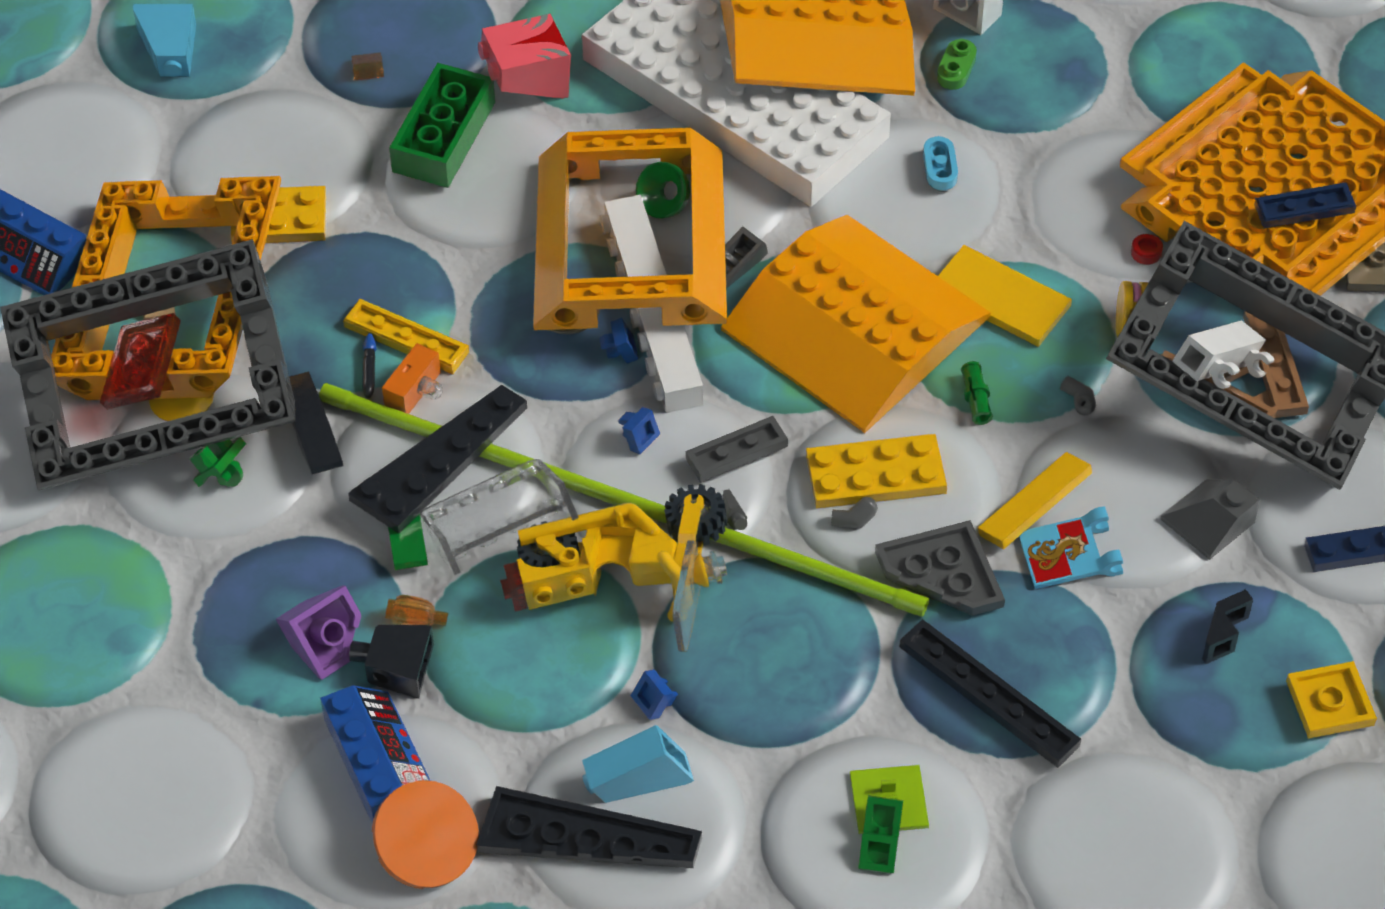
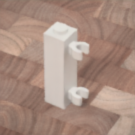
M1241 320L1188 335L1172 362L1188 373L1194 380L1200 381L1212 377L1217 387L1225 389L1230 387L1231 383L1224 378V373L1228 372L1231 375H1235L1240 372L1239 368L1247 366L1252 376L1260 378L1265 376L1266 373L1260 369L1259 360L1268 365L1273 363L1275 359L1268 352H1259L1266 339Z

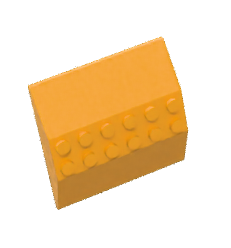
M720 0L735 83L915 95L913 30L905 0Z
M844 215L805 231L760 272L727 317V324L721 325V331L863 433H866L990 317L991 312L849 215Z

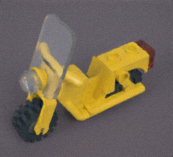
M693 484L688 485L687 491H684L682 487L677 489L678 496L672 493L669 496V501L665 503L664 511L669 535L644 511L632 503L608 507L548 523L543 521L540 525L534 524L528 528L517 530L519 536L517 541L519 559H517V562L503 565L506 579L500 580L504 598L505 600L512 599L516 612L528 608L532 610L591 594L596 596L602 572L601 566L610 563L618 564L630 572L632 582L636 586L672 584L674 600L667 613V617L674 624L678 651L687 652L701 586L707 588L709 583L716 582L717 585L722 584V577L727 576L723 556L717 557L715 551H710L709 555L705 557L701 555L703 545H709L710 538L717 541L719 533L724 534L727 516L724 499L722 500L720 492L716 493L715 488L711 486L706 491L703 484H699L698 489H694ZM587 530L585 538H581L582 542H578L575 533Z

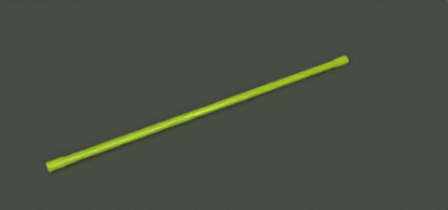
M328 383L323 384L319 393L321 402L344 410L357 412L423 437H428L442 427L436 423L357 396L351 391ZM490 444L479 455V457L616 506L625 503L635 504L650 518L666 523L665 505L494 444ZM726 527L724 534L719 533V539L716 541L886 602L897 609L920 617L924 616L929 604V598L905 589L888 586Z

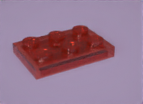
M174 313L121 326L100 398V403L107 410L161 396L181 320Z

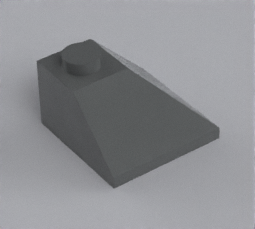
M1206 479L1161 515L1160 520L1210 560L1255 523L1260 499L1236 480Z

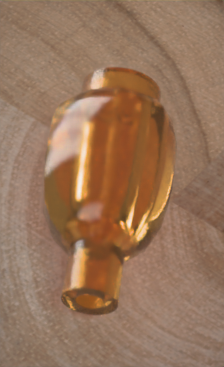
M399 595L396 599H388L385 619H391L394 625L438 624L446 626L448 612L437 611L428 600L410 595Z

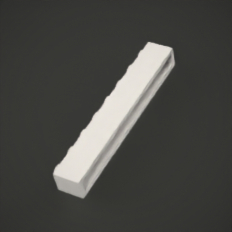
M641 195L604 202L605 215H600V222L603 233H609L610 236L607 239L610 256H616L617 262H615L617 277L667 275ZM661 307L630 309L633 328L638 327L640 333H637L640 351H646L648 356L645 358L648 376H654L656 381L653 382L656 401H662L665 413L703 405V384L684 326H663Z

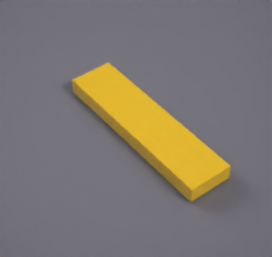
M362 299L358 300L343 320L345 328L363 336H367L370 333L375 341L407 355L416 343L439 353L440 369L454 374L469 354V345Z
M1065 452L978 527L979 536L1005 549L1091 475V464Z

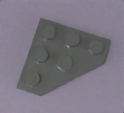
M971 520L875 544V554L884 576L892 582L972 616L1003 608L1005 605V598Z

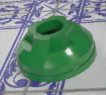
M656 162L647 166L641 172L636 184V195H641L648 215L661 219L670 218L679 214L688 203L690 184L687 175L677 165L669 162ZM670 181L677 186V194L672 200L666 198L664 194V187Z

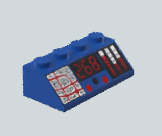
M0 189V272L42 295L60 291L76 274L86 242V234Z
M352 685L320 698L324 721L372 824L380 804L394 790L410 782L430 780L388 691Z

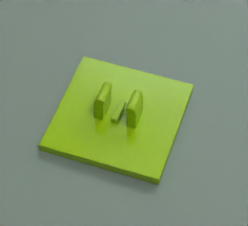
M920 765L850 771L858 834H863L868 795L904 800L900 831L929 828Z

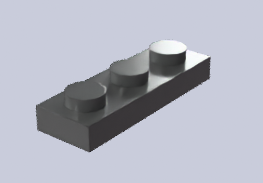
M770 416L685 451L686 461L701 483L788 447V438L774 416Z

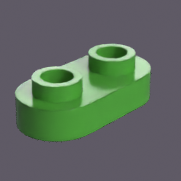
M956 39L948 44L937 73V81L943 88L956 90L966 84L975 64L977 53L976 46L971 41Z

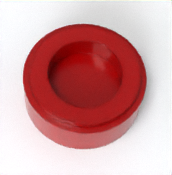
M1141 234L1134 238L1131 246V256L1136 262L1151 265L1161 259L1163 243L1158 237L1152 234Z

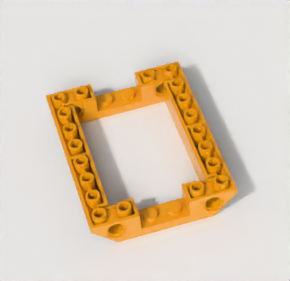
M691 127L567 132L539 156L534 330L598 328V309L651 307L662 308L663 326L727 324L722 149ZM660 158L661 162L672 163L681 168L685 174H691L693 274L567 279L569 178H578L580 180L600 179V160L615 161Z
M281 177L220 178L216 195L169 197L162 180L103 182L72 288L125 274L137 229L237 226L232 245L253 239L261 261L281 184ZM231 292L218 295L204 347L205 350L193 351L192 348L173 349L169 365L120 366L113 350H102L109 325L57 338L51 354L57 386L86 400L209 398L230 378L243 330L241 318L234 307Z

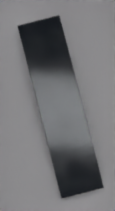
M309 371L290 376L295 400V422L292 425L311 474L344 466L331 426Z

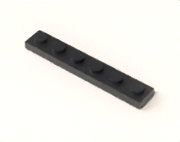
M922 619L900 639L899 647L1057 768L1080 747V737Z

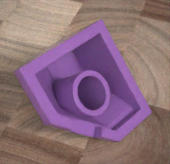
M342 585L301 602L276 618V621L292 649L320 680H323L350 662V646L355 629L359 627L362 614L347 587Z

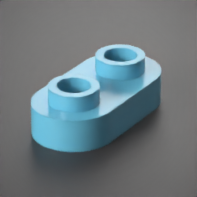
M935 136L929 138L924 143L923 148L927 182L936 190H949L956 185L958 179L954 145L945 137Z

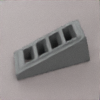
M743 226L725 244V261L728 260L735 266L733 269L726 266V289L768 254L766 243ZM746 246L750 251L746 253L741 248ZM737 253L742 257L741 261L737 260L733 255Z

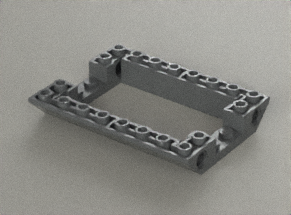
M1186 221L1182 223L1106 357L1108 361L1339 490L1343 487L1366 440L1364 436L1379 406L1385 399V331ZM1188 280L1357 373L1322 445L1205 379L1200 381L1194 380L1171 360L1149 349Z
M253 239L0 307L12 367L20 375L30 426L25 427L38 490L295 422L294 395L267 279ZM231 292L234 307L241 318L252 367H248L252 386L258 394L260 404L256 398L70 447L49 340Z

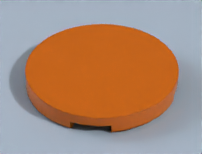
M420 780L397 788L380 804L372 824L374 846L381 866L394 879L413 888H435L452 882L468 869L477 851L476 844L479 838V829L472 808L460 793L440 782Z

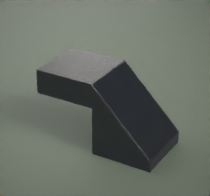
M1246 589L1216 603L1202 657L1205 664L1235 652L1239 632L1234 625L1249 618L1253 598Z

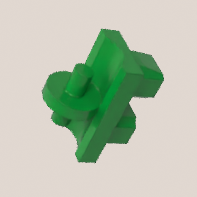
M238 437L233 441L229 439L204 446L197 450L189 458L199 471L193 479L197 486H202L210 476H216L218 483L222 486H237L243 479V470L240 467V463L235 460L233 461V459L246 445L244 440Z

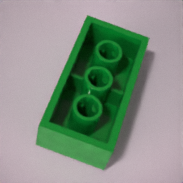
M437 62L389 147L392 172L449 188L496 103L494 80L492 81L489 76Z

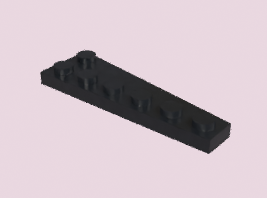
M500 385L348 493L349 501L389 528L400 533L527 409V400L507 387Z
M496 786L476 847L477 852L485 854L694 868L702 840V831Z

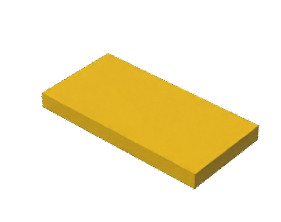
M966 245L960 248L938 275L942 280L991 312L990 317L986 321L1037 347L1041 345L1072 303L1071 298Z

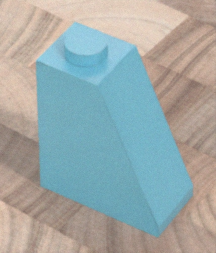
M133 4L137 30L159 76L190 77L196 32L193 4Z
M657 725L582 760L586 772L583 775L585 787L590 794L595 793L605 803L686 785L694 781L686 752Z

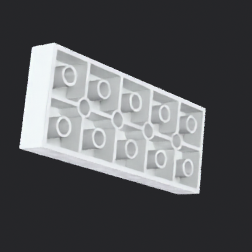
M623 0L582 34L583 60L686 127H691L720 149L810 207L816 204L889 138L891 113L858 92L735 83L721 6L711 0Z

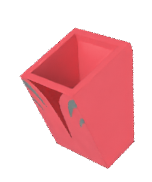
M551 14L482 28L481 42H478V52L482 60L486 59L489 76L492 81L496 80L501 92L561 99L568 98L571 54Z

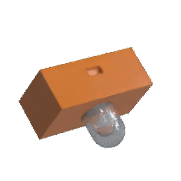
M416 343L382 386L384 405L409 414L422 396L431 400L440 398L443 393V387L436 381V378L441 373L439 353Z

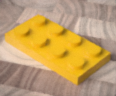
M936 434L806 448V459L816 509L856 504L863 497H871L875 502L947 494V483Z

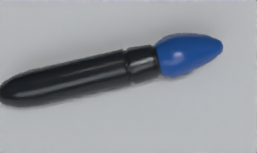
M370 333L366 336L362 345L364 352L362 391L367 399L372 397L375 389V352L377 350L374 337Z

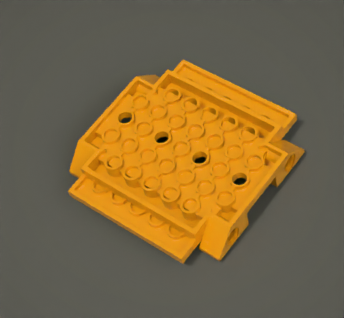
M1243 62L1120 159V168L1146 186L1123 202L1121 209L1165 242L1170 241L1176 236L1182 223L1186 221L1320 296L1385 242V121L1312 70L1285 74L1279 78L1269 70L1264 74H1260ZM1331 121H1342L1345 125L1336 126L1332 124ZM1290 154H1302L1305 158L1296 159ZM1345 182L1356 204L1355 213L1265 229H1263L1254 206L1255 198ZM1249 187H1261L1264 191L1253 192ZM1217 220L1220 221L1222 225L1212 226L1208 224L1207 221Z

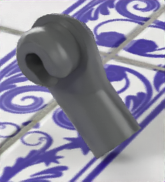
M1066 376L1061 383L1060 390L1074 397L1075 409L1080 415L1086 416L1093 413L1096 408L1093 389L1070 376Z
M863 497L849 511L833 509L831 526L862 528L877 513L878 507L875 500L871 497Z

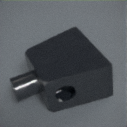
M378 625L375 627L371 643L352 641L349 660L365 663L366 677L370 684L413 698H419L434 646L432 626Z

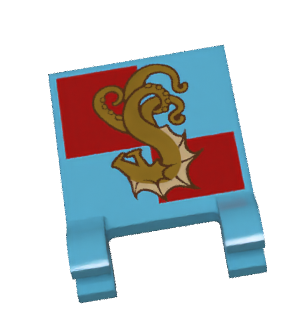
M1105 507L1095 508L1079 518L1027 529L1019 536L1034 589L1095 575L1118 576L1123 574L1121 565L1123 564L1120 550L1109 551L1100 557L1093 533L1109 531L1107 522L1109 517Z

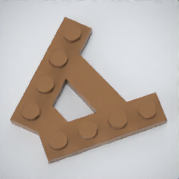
M1244 311V322L1266 339L1259 352H1268L1275 360L1268 365L1259 360L1260 369L1266 373L1262 377L1266 391L1252 397L1231 385L1223 390L1273 418L1307 414L1309 405L1285 333ZM1167 350L1161 354L1171 361L1176 356ZM1247 366L1239 368L1240 372L1235 375L1226 372L1224 373V378L1231 382L1249 373ZM1212 377L1205 379L1214 384Z

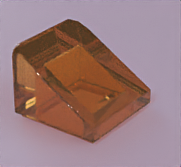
M381 52L351 56L354 80L384 77Z

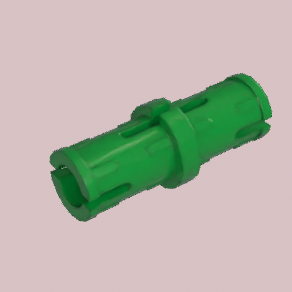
M970 361L961 367L966 387L964 389V398L969 402L972 421L976 425H984L993 419L988 400L990 390L988 385L984 383L981 364L979 365V362Z

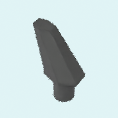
M730 489L724 490L723 499L727 523L733 530H744L748 524V517Z

